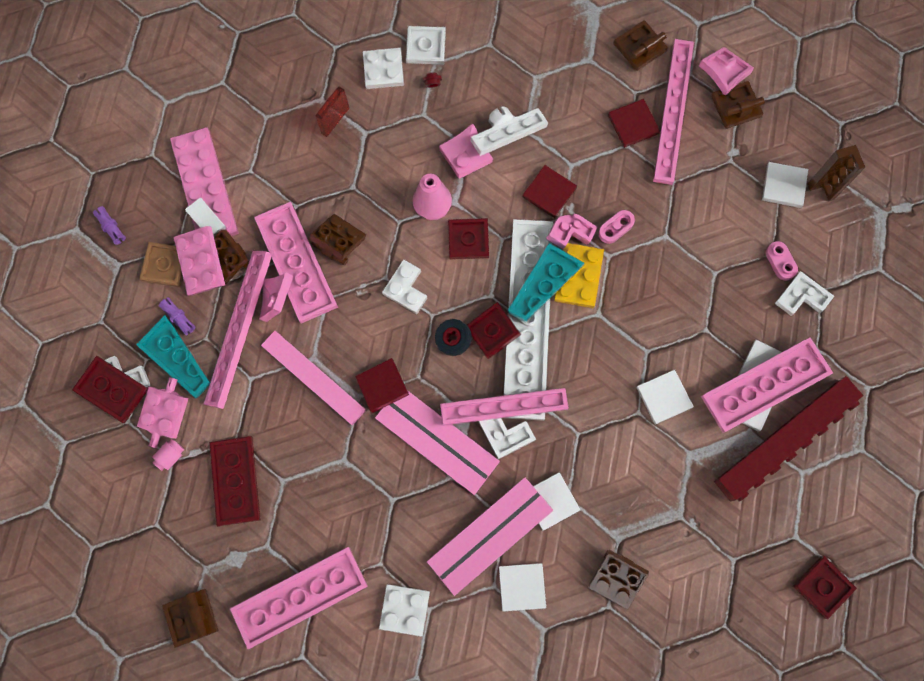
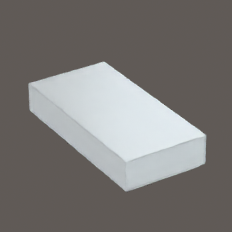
M201 197L185 209L200 228L211 226L214 237L221 229H226V226Z

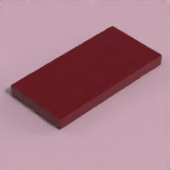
M248 436L209 442L216 526L261 521L253 437Z

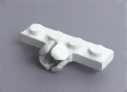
M501 106L500 110L503 113H500L496 108L489 115V123L492 128L472 136L471 143L479 155L482 156L546 128L548 121L539 108L515 117L508 108Z

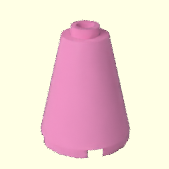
M426 174L421 178L413 195V207L419 216L421 215L428 220H438L447 214L452 205V197L438 176Z

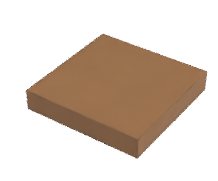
M148 242L139 280L180 287L183 275L176 246Z

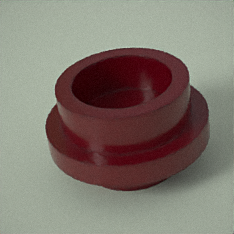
M436 72L428 73L423 78V83H425L427 88L438 87L441 85L442 77L437 75Z

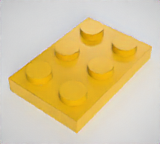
M567 243L563 251L584 262V266L555 293L554 301L594 308L604 249Z

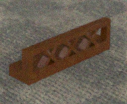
M853 145L836 150L808 182L809 190L823 188L828 201L835 200L866 168L857 146Z

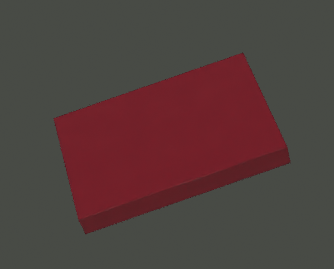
M96 355L72 391L125 424L148 391V388Z

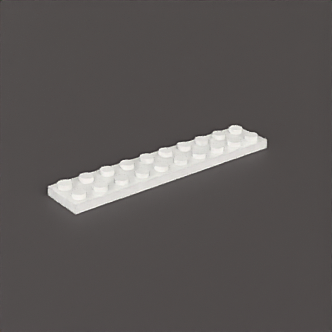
M513 219L509 307L548 244H552V242L546 239L553 226L552 221ZM550 299L526 323L508 313L509 318L521 335L506 346L504 396L546 390ZM545 413L507 418L544 421Z

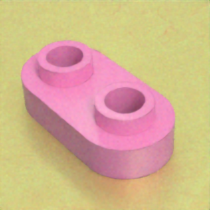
M622 210L601 226L599 230L601 241L607 244L617 241L633 227L635 222L634 215L627 210ZM625 220L627 224L623 225L620 221ZM610 232L612 236L608 237L605 233Z
M782 242L771 243L766 249V257L775 274L781 280H791L797 274L798 267L790 251ZM775 249H780L781 253H777ZM785 266H788L790 268V271H787L785 269Z

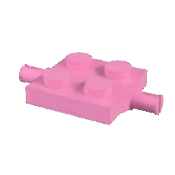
M169 377L166 389L148 388L137 427L148 430L152 434L148 446L157 448L160 436L177 438L189 399L180 396L174 391L178 379Z

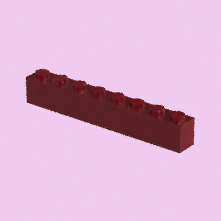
M847 376L841 378L718 477L714 483L730 502L735 500L742 501L749 495L747 491L750 488L754 487L756 489L762 485L767 474H775L781 469L780 464L783 461L789 462L797 456L796 451L800 447L805 449L812 444L811 438L816 434L818 437L824 434L829 429L827 425L831 422L835 424L844 417L842 413L847 409L851 411L860 404L858 400L864 395Z

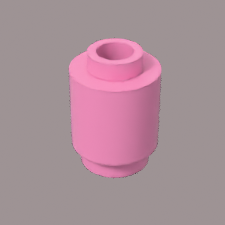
M173 439L169 442L166 441L152 456L155 459L153 464L161 471L164 468L169 470L182 456L181 453L185 449Z

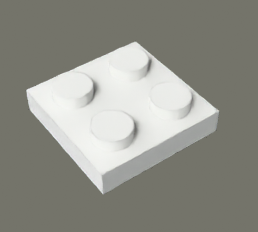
M401 48L363 51L366 89L404 86Z
M387 584L379 629L423 636L430 591Z

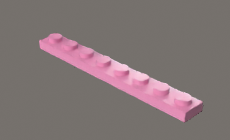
M675 39L673 44L653 182L669 185L674 183L694 42Z
M267 251L252 252L204 405L224 409L272 254Z

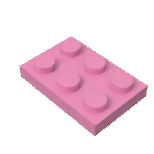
M205 226L174 237L188 296L225 286L211 226Z

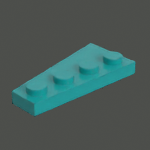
M549 243L507 313L526 323L584 266V262Z
M166 315L136 344L172 378L178 379L177 382L196 399L210 385L211 382Z

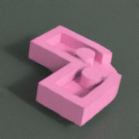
M564 215L554 222L546 239L561 249L566 247L571 235L588 245L598 227L580 215Z

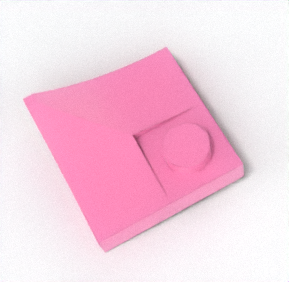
M725 47L702 59L699 65L715 81L724 95H727L739 82L749 76L754 67Z
M471 124L460 134L439 146L440 152L459 179L493 162L490 153L480 156L471 143V137L478 134L474 124Z
M285 272L278 277L264 279L260 320L268 322L281 312L293 275Z

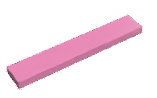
M276 331L261 345L352 426L366 411L364 407Z
M565 388L440 404L443 426L569 409Z

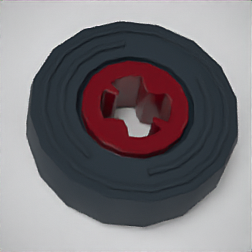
M446 320L436 329L435 343L444 354L457 356L469 348L472 340L471 331L461 320ZM455 334V336H457L456 341H451V339L449 338L450 335Z

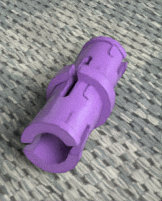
M103 206L97 208L100 213L94 210L93 215L96 216L101 223L102 230L108 233L113 243L116 245L122 243L119 238L124 241L126 237L117 227L118 223L109 216Z
M169 297L159 303V307L170 317L169 320L175 323L185 335L195 330L196 327L186 318L185 312L182 309L179 310Z

